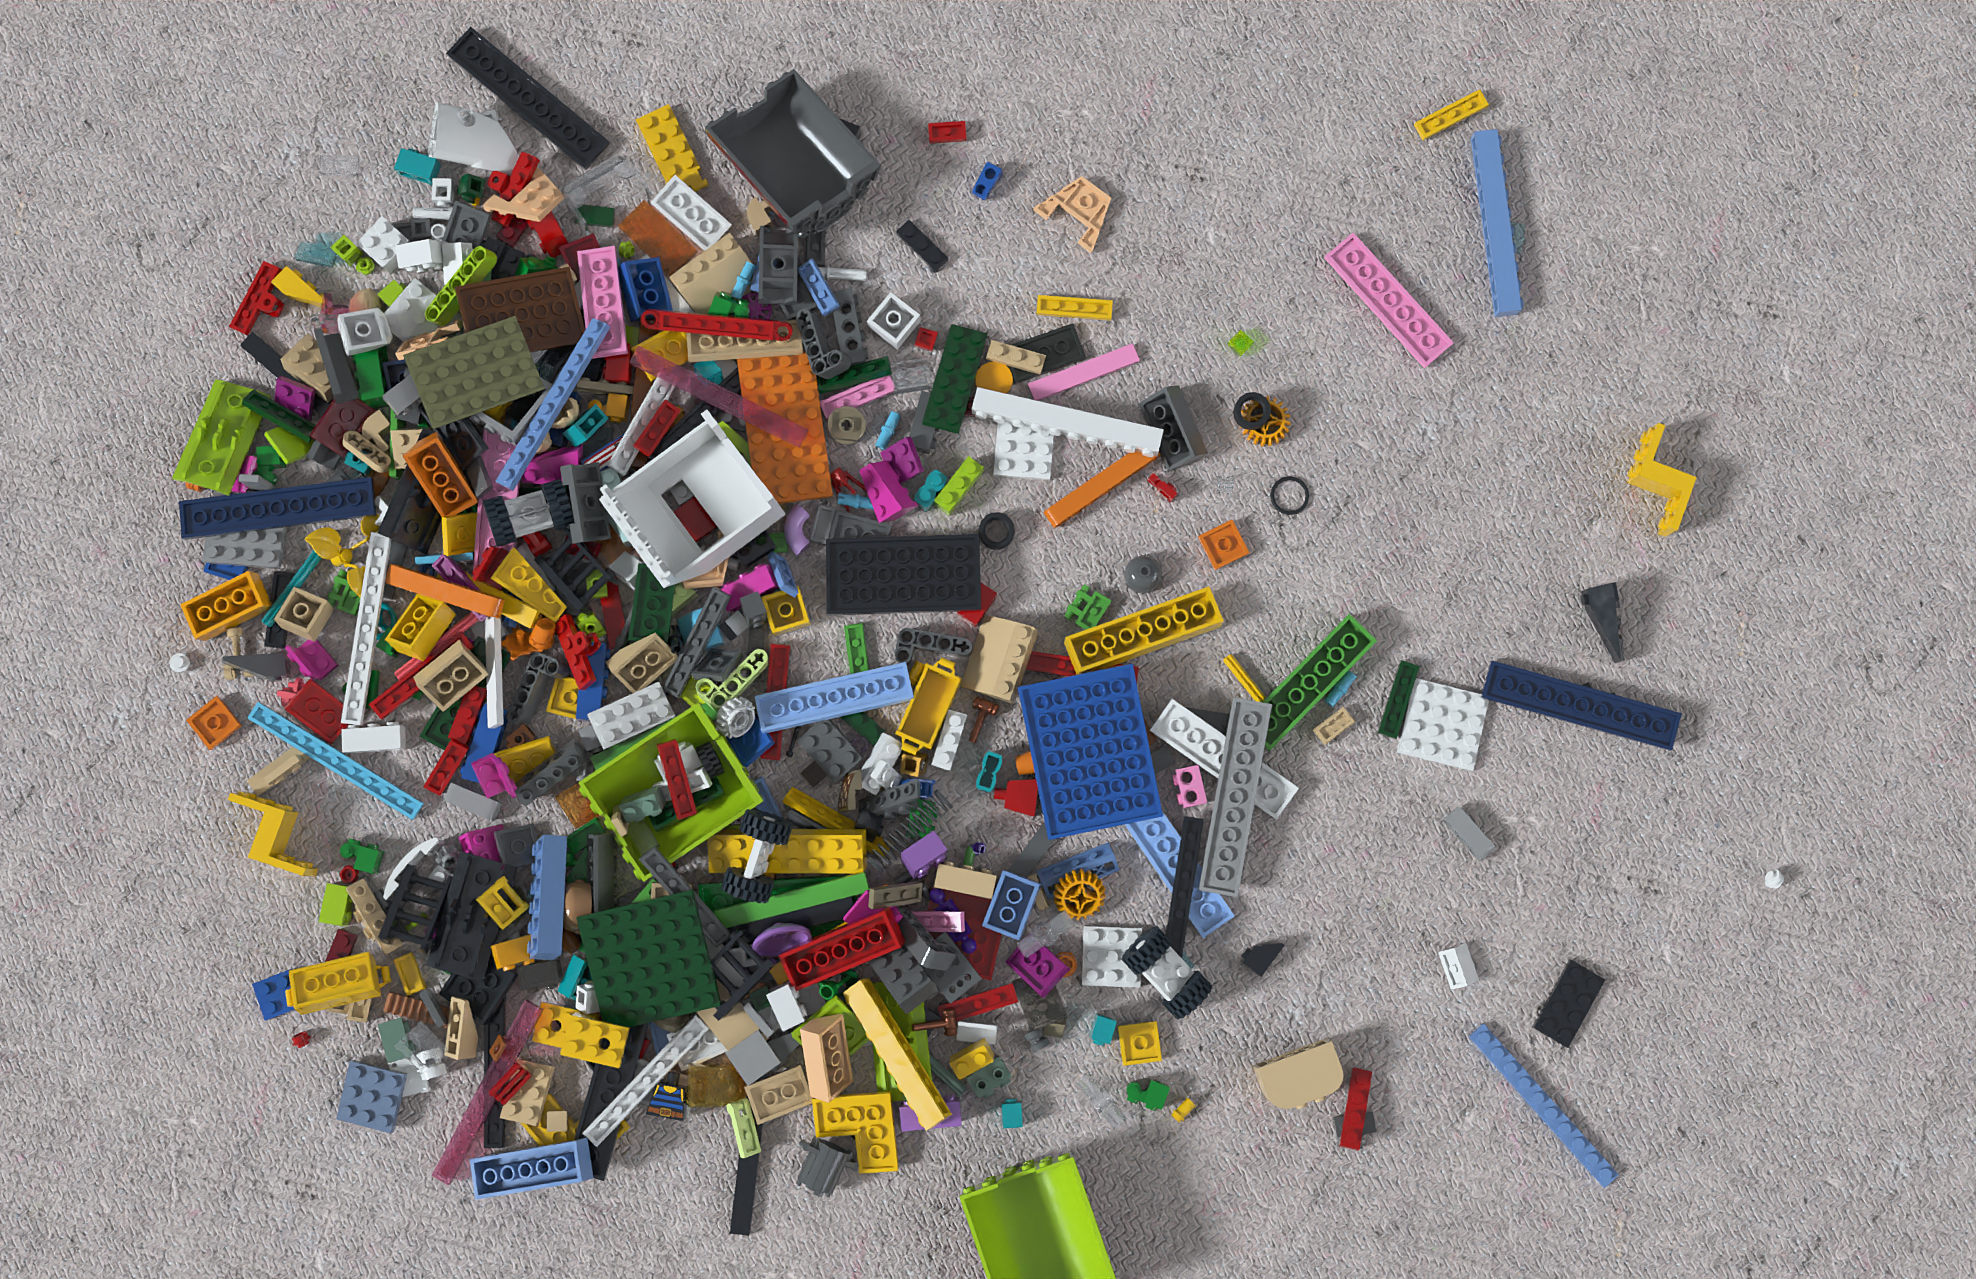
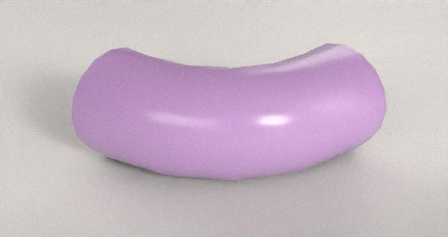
M796 503L785 518L784 535L786 543L797 556H800L811 544L804 536L802 530L803 524L810 515Z

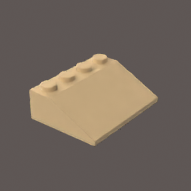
M728 233L669 278L695 313L708 314L717 291L731 294L737 282L736 278L742 272L746 261L752 262L733 236ZM753 272V275H752V277H751V279H750V282H751V283H752V280H753L754 272ZM751 283L750 286L747 285L743 296L754 292L750 290Z
M984 615L960 687L1014 704L1018 694L1017 687L1021 685L1038 635L1036 628L1019 622Z

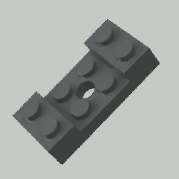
M760 226L758 304L796 305L798 234L795 235L790 229L771 230L765 226ZM780 260L784 266L777 269L773 266V262Z
M599 462L560 466L563 486L569 485L575 521L574 524H569L572 544L611 539L607 510L599 500L604 495L600 490L603 485ZM587 498L590 501V506L587 504Z

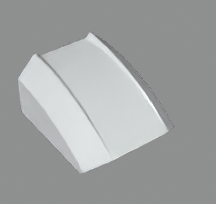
M379 308L338 314V328L348 356L390 344L393 337L388 320Z

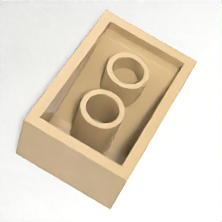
M653 633L620 649L605 663L611 672L632 693L646 688L677 660L678 655L676 653L673 654L671 648L656 633Z

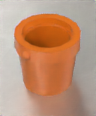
M548 618L538 619L530 633L529 643L537 649H550L555 640V623Z
M1030 751L1015 756L1019 775L1035 773Z
M1072 952L1056 954L1070 968L1063 977H1069L1076 971L1077 961Z

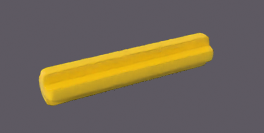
M1229 654L1224 658V663L1252 698L1257 702H1262L1266 698L1234 656Z

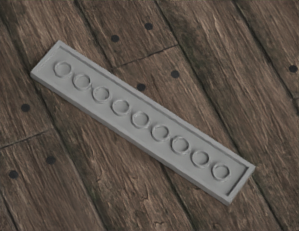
M1233 697L1199 890L1238 897L1272 704Z

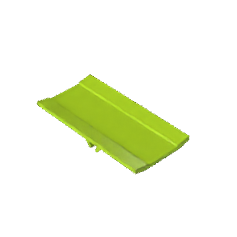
M215 379L172 476L173 480L191 483L228 496L230 495L263 418L242 405L243 398L253 389ZM258 391L259 393L271 399V395Z
M873 982L872 984L932 1080L927 1030L912 1031L913 1023L926 1022L924 1002L906 1014L883 982ZM872 1044L877 1092L891 1091L892 1101L907 1100L904 1093L898 1089L894 1077L887 1071V1065L884 1060L878 1056L875 1045Z

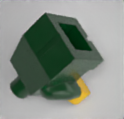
M469 173L463 175L459 180L457 195H460L463 200L472 203L473 206H478L480 198L483 197L484 189L482 188L484 187L485 179Z

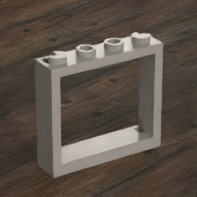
M541 378L545 388L539 391L542 395L513 431L483 412L468 418L475 424L480 423L489 433L499 435L503 442L517 446L551 389L552 384Z

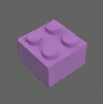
M932 831L901 852L900 862L913 880L916 878L922 879L929 873L928 870L933 867L938 868L939 864H943L944 859H946L947 848L935 831Z

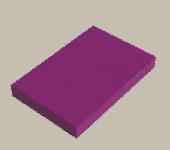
M1032 933L1005 961L1043 998L1070 970L1066 964Z

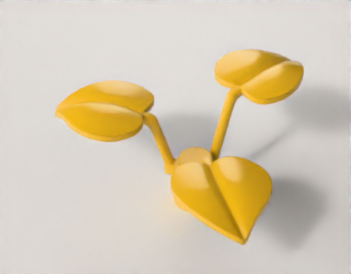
M376 514V516H365L360 524L361 531L367 537L349 549H341L342 547L338 545L341 541L340 534L329 527L319 528L305 537V541L323 559H330L332 564L337 567L344 565L345 568H354L347 572V581L360 598L366 566L359 568L358 565L350 564L349 562L352 560L351 551L369 541L371 532H378L380 526L376 525L375 522L379 518V514Z

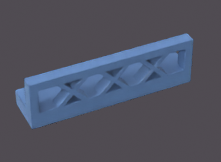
M1107 842L1036 872L1047 899L1054 897V890L1049 891L1047 887L1060 884L1059 878L1065 879V873L1071 875L1073 869L1076 873H1079L1080 869H1083L1084 873L1092 869L1094 870L1093 874H1097L1099 879L1119 871L1115 855ZM1112 861L1113 866L1106 869L1102 868L1105 863Z

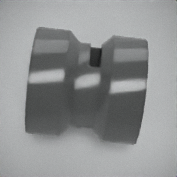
M1041 1026L1034 1028L1024 1035L1026 1041L1030 1042V1048L1033 1053L1050 1044L1048 1038L1044 1037Z

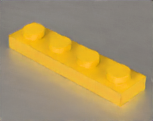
M1479 89L1415 122L1414 127L1424 141L1482 111L1489 104Z
M1038 295L1036 315L1111 321L1113 300Z

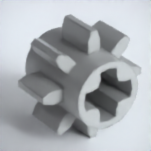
M586 761L574 770L571 776H576V781L580 782L595 772V768L591 766L590 761Z
M453 844L450 846L443 845L436 851L438 857L435 860L438 865H442L443 869L446 867L453 868L457 864L460 851L458 848L455 849Z

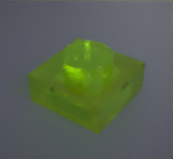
M1240 329L1227 345L1241 357L1254 344V341Z

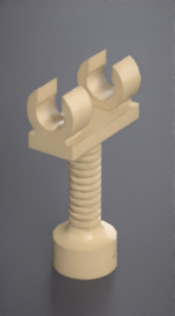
M243 628L227 629V637L232 640L233 655H241L239 639L243 636ZM224 664L225 679H236L235 669ZM243 671L245 677L254 676Z

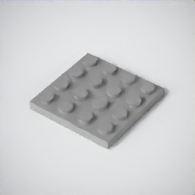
M215 490L213 493V497L225 495ZM231 491L230 495H231V494H239V493H238V492H232V491ZM287 527L206 537L202 562L280 569Z

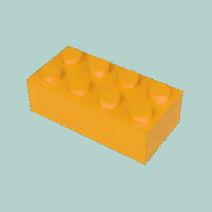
M247 571L180 604L194 639L207 641L225 632L227 629L268 611L272 607V603L259 574Z

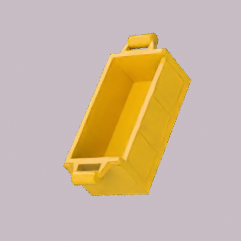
M941 657L934 665L925 664L924 671L913 693L914 699L910 700L899 728L895 733L897 737L902 738V750L916 755L922 747L932 751L948 710L951 708L962 682V678L955 675V662ZM938 664H940L944 667L951 669L952 672L949 673L940 668H937ZM905 740L918 745L919 748L905 743Z
M368 951L289 970L291 988L285 991L287 1007L294 1006V1009L299 1014L304 1015L381 996L380 988L391 982L389 966L376 965L375 957ZM378 969H381L383 983H379Z

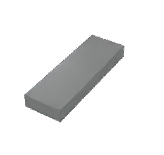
M239 475V482L254 491L279 489L259 475Z

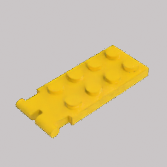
M669 104L635 119L666 184L676 175L687 186L692 187L694 192L709 186L707 180H702L699 175L701 168Z

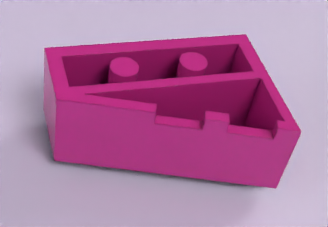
M583 443L576 448L574 446L563 447L560 450L535 454L522 475V483L543 484L558 479L562 480L560 466L570 464L583 465L581 463L583 460Z
M888 461L870 463L859 470L879 523L896 520L918 506L916 501L913 502L908 496L909 491L907 488L901 486L898 481L899 477Z
M762 563L754 567L755 571L739 575V579L735 582L729 581L723 584L721 590L732 595L726 607L727 612L737 611L741 608V597L757 591L760 597L766 594H772V591L779 587L771 565Z

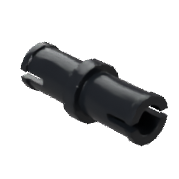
M670 625L668 644L671 646V652L675 654L676 651V655H679L684 650L682 645L683 637L677 625L676 629L675 625Z

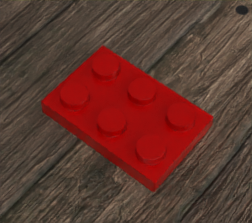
M311 678L284 707L287 712L330 744L342 733V729H346L349 725L341 723L344 703Z

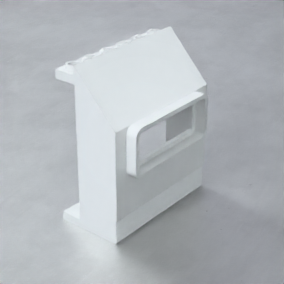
M708 410L701 413L706 421L611 490L606 484L600 488L604 494L599 499L663 588L708 573L769 528L770 525L782 518V516H785V512L760 481ZM681 480L685 482L724 535L705 551L699 548L662 498V494Z

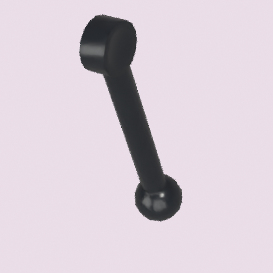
M800 726L795 728L789 750L786 752L787 757L793 756V748Z

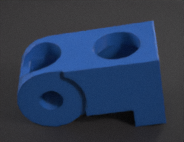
M987 161L973 188L972 194L986 201L992 189H994L996 183L1003 175L1002 169Z

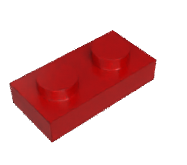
M965 121L928 123L929 144L966 141Z

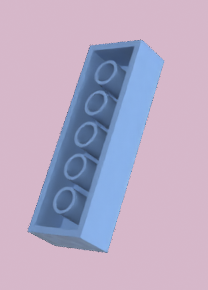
M542 835L532 847V856H535V863H532L531 875H534V883L530 885V894L533 895V902H530L529 914H532V922L528 924V934H531V941H528L527 953L530 954V959L554 960L562 954L567 836Z
M587 1138L470 1159L475 1200L578 1183L593 1178Z

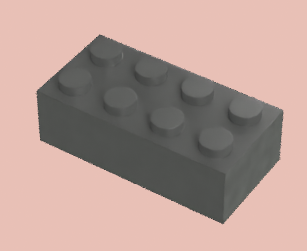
M904 944L901 948L868 961L906 1014L938 991V988Z

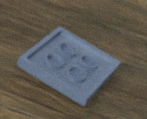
M351 1060L336 1119L390 1134L393 1133L407 1074Z

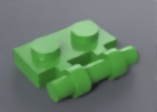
M340 569L338 576H335L333 580L335 583L332 591L327 595V601L332 607H334L336 601H339L337 609L357 616L361 598L352 590L345 579L347 572ZM342 585H345L342 596H340L339 592L341 590Z
M1085 584L1081 590L1076 592V598L1066 608L1067 612L1064 617L1071 620L1073 615L1078 616L1075 624L1087 630L1098 624L1110 605L1111 600L1097 591L1094 592L1092 597L1089 596L1087 593L1090 587ZM1084 600L1088 603L1085 606L1084 610L1081 611L1078 609V607Z

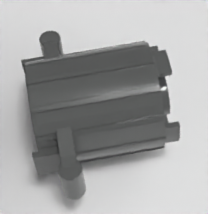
M816 1136L813 1137L811 1143L803 1139L799 1142V1145L804 1151H809L800 1170L796 1184L801 1186L803 1183L808 1189L814 1191V1195L822 1197L825 1193L830 1198L844 1167L847 1166L856 1170L859 1165L851 1158L853 1152L850 1149L845 1150L830 1141L817 1138Z

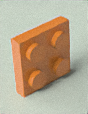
M1229 520L1198 536L1214 570L1249 554L1233 520Z
M215 696L186 720L209 750L216 748L243 726L220 696Z

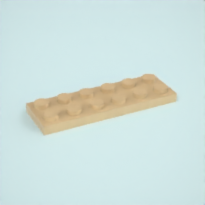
M796 320L786 321L793 327V334L786 341L687 333L689 362L801 355L803 354L802 338ZM781 326L778 328V333L781 336L788 335L787 327Z

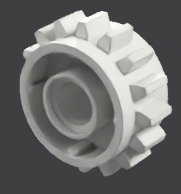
M735 697L726 701L717 713V729L728 738H732V736L737 738L744 735L754 723L755 707L749 700L743 697L739 699Z

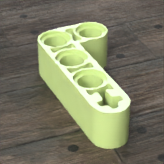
M762 649L754 650L719 687L709 679H700L696 684L697 695L714 711L718 712L722 705H715V699L723 698L726 702L735 697L738 698L767 667V653ZM756 657L759 659L763 657V662L758 661L756 663ZM749 670L751 675L745 678L741 676V672ZM730 684L738 686V689L733 692L727 688ZM703 685H708L710 687V690L707 693H702L700 691V688Z

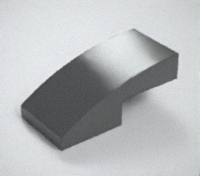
M430 218L412 219L408 223L394 224V227L410 242L432 237Z

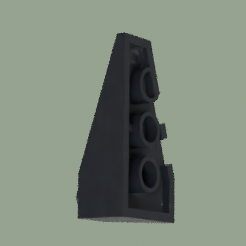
M1616 582L1583 590L1580 596L1581 603L1585 607V611L1614 663L1625 661L1623 638L1621 634H1618L1622 624L1616 608H1620Z

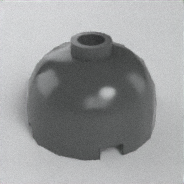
M1141 555L1134 557L1125 567L1124 579L1128 587L1136 593L1146 594L1152 592L1162 580L1161 566L1156 559L1150 556Z

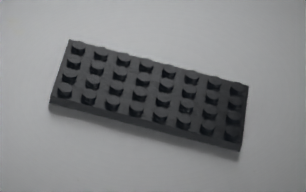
M979 534L826 539L827 616L981 611Z

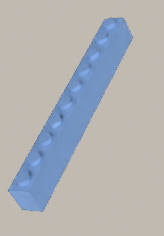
M1497 129L1475 131L1471 137L1494 316H1513L1523 309L1524 303L1519 292L1521 290V281L1517 278L1519 266L1514 256L1516 254V245L1512 241L1514 229L1513 225H1510L1509 219L1511 218V208L1507 204L1509 192L1508 189H1505L1506 172L1503 171L1502 167L1504 156L1503 153H1500L1501 136H1498Z

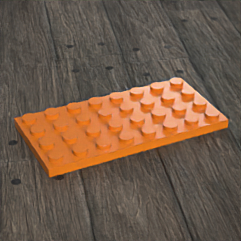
M803 351L801 355L737 359L751 468L766 486L778 504L833 497L816 374L811 370L806 351Z

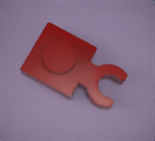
M1154 473L1147 480L1170 502L1178 494L1176 488L1168 482L1166 484L1164 481L1162 482Z

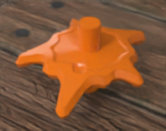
M517 625L516 628H512V633L507 635L504 641H501V646L511 653L510 659L514 661L519 656L529 655L533 652L542 653L543 650L537 649L529 643L531 632L523 631Z

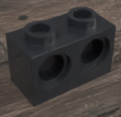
M765 530L736 551L735 554L746 569L778 548ZM760 537H766L767 540L764 545L757 544V540ZM749 547L750 552L748 555H741V549Z

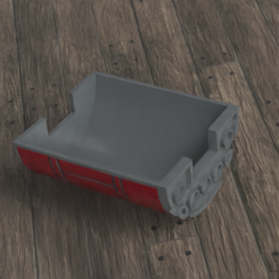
M795 69L783 73L778 80L768 83L764 90V99L760 102L753 103L749 109L738 114L736 108L725 111L720 118L710 121L705 127V132L709 139L787 227L800 237H807L812 231L817 234L845 216L852 209L851 206L855 200H861L868 192L867 186L871 180H876L881 168V164Z

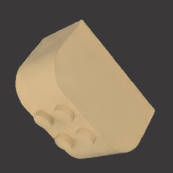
M1326 1038L1252 1065L1265 1098L1282 1109L1294 1107L1301 1109L1308 1106L1307 1103L1310 1101H1323L1327 1099V1095L1338 1090L1343 1081V1070L1332 1041Z

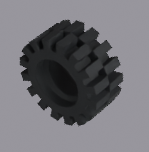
M710 741L695 748L711 779L725 773Z

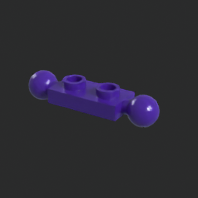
M934 888L930 892V900L939 905L934 911H959L952 899L947 902L944 900L945 893L942 889ZM964 919V932L948 933L954 943L959 940L962 941L961 948L963 952L971 954L976 950L977 944L974 939L968 938L967 935L972 930Z

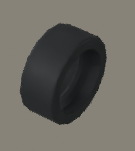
M1249 392L1240 396L1233 410L1234 419L1237 424L1247 430H1257L1264 426L1271 413L1270 403L1267 398L1256 392ZM1253 400L1261 404L1263 416L1260 420L1249 422L1243 418L1241 407L1247 401Z
M1000 512L990 513L981 520L979 538L987 548L1000 550L1007 547L1013 541L1015 534L1014 524L1006 514ZM993 520L1002 521L1008 528L1007 537L1000 542H993L986 536V526Z

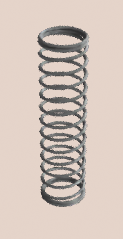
M938 789L934 791V794L943 806H941L932 797L928 796V799L937 811H935L926 802H923L924 807L927 809L931 816H929L920 807H917V810L922 815L925 821H923L914 812H911V814L916 820V822L919 824V826H917L911 819L906 817V821L914 830V832L911 831L905 824L900 823L901 827L909 836V838L905 836L899 829L894 828V830L901 838V840L904 842V844L891 833H889V836L896 844L898 849L895 846H893L888 840L883 838V841L890 849V851L893 853V855L889 851H887L882 845L877 844L879 849L888 859V861L874 849H872V852L880 861L882 866L878 862H876L869 854L865 855V857L870 861V863L881 874L882 872H884V870H886V867L879 857H881L889 865H892L891 860L884 851H886L891 857L897 860L898 858L890 846H892L897 852L901 854V852L903 851L896 843V841H898L906 849L909 847L902 838V836H904L912 844L915 843L910 834L907 832V830L910 831L915 837L920 839V835L912 826V824L916 826L921 832L926 833L925 829L917 820V818L920 821H922L926 826L931 828L930 823L922 814V812L935 823H937V820L930 812L928 807L932 811H934L939 817L943 818V815L935 806L933 801L938 806H940L945 812H948V809L943 804V802L950 809L953 808V805L943 796V794Z

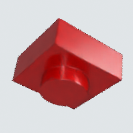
M920 327L914 344L915 347L933 352L938 332Z

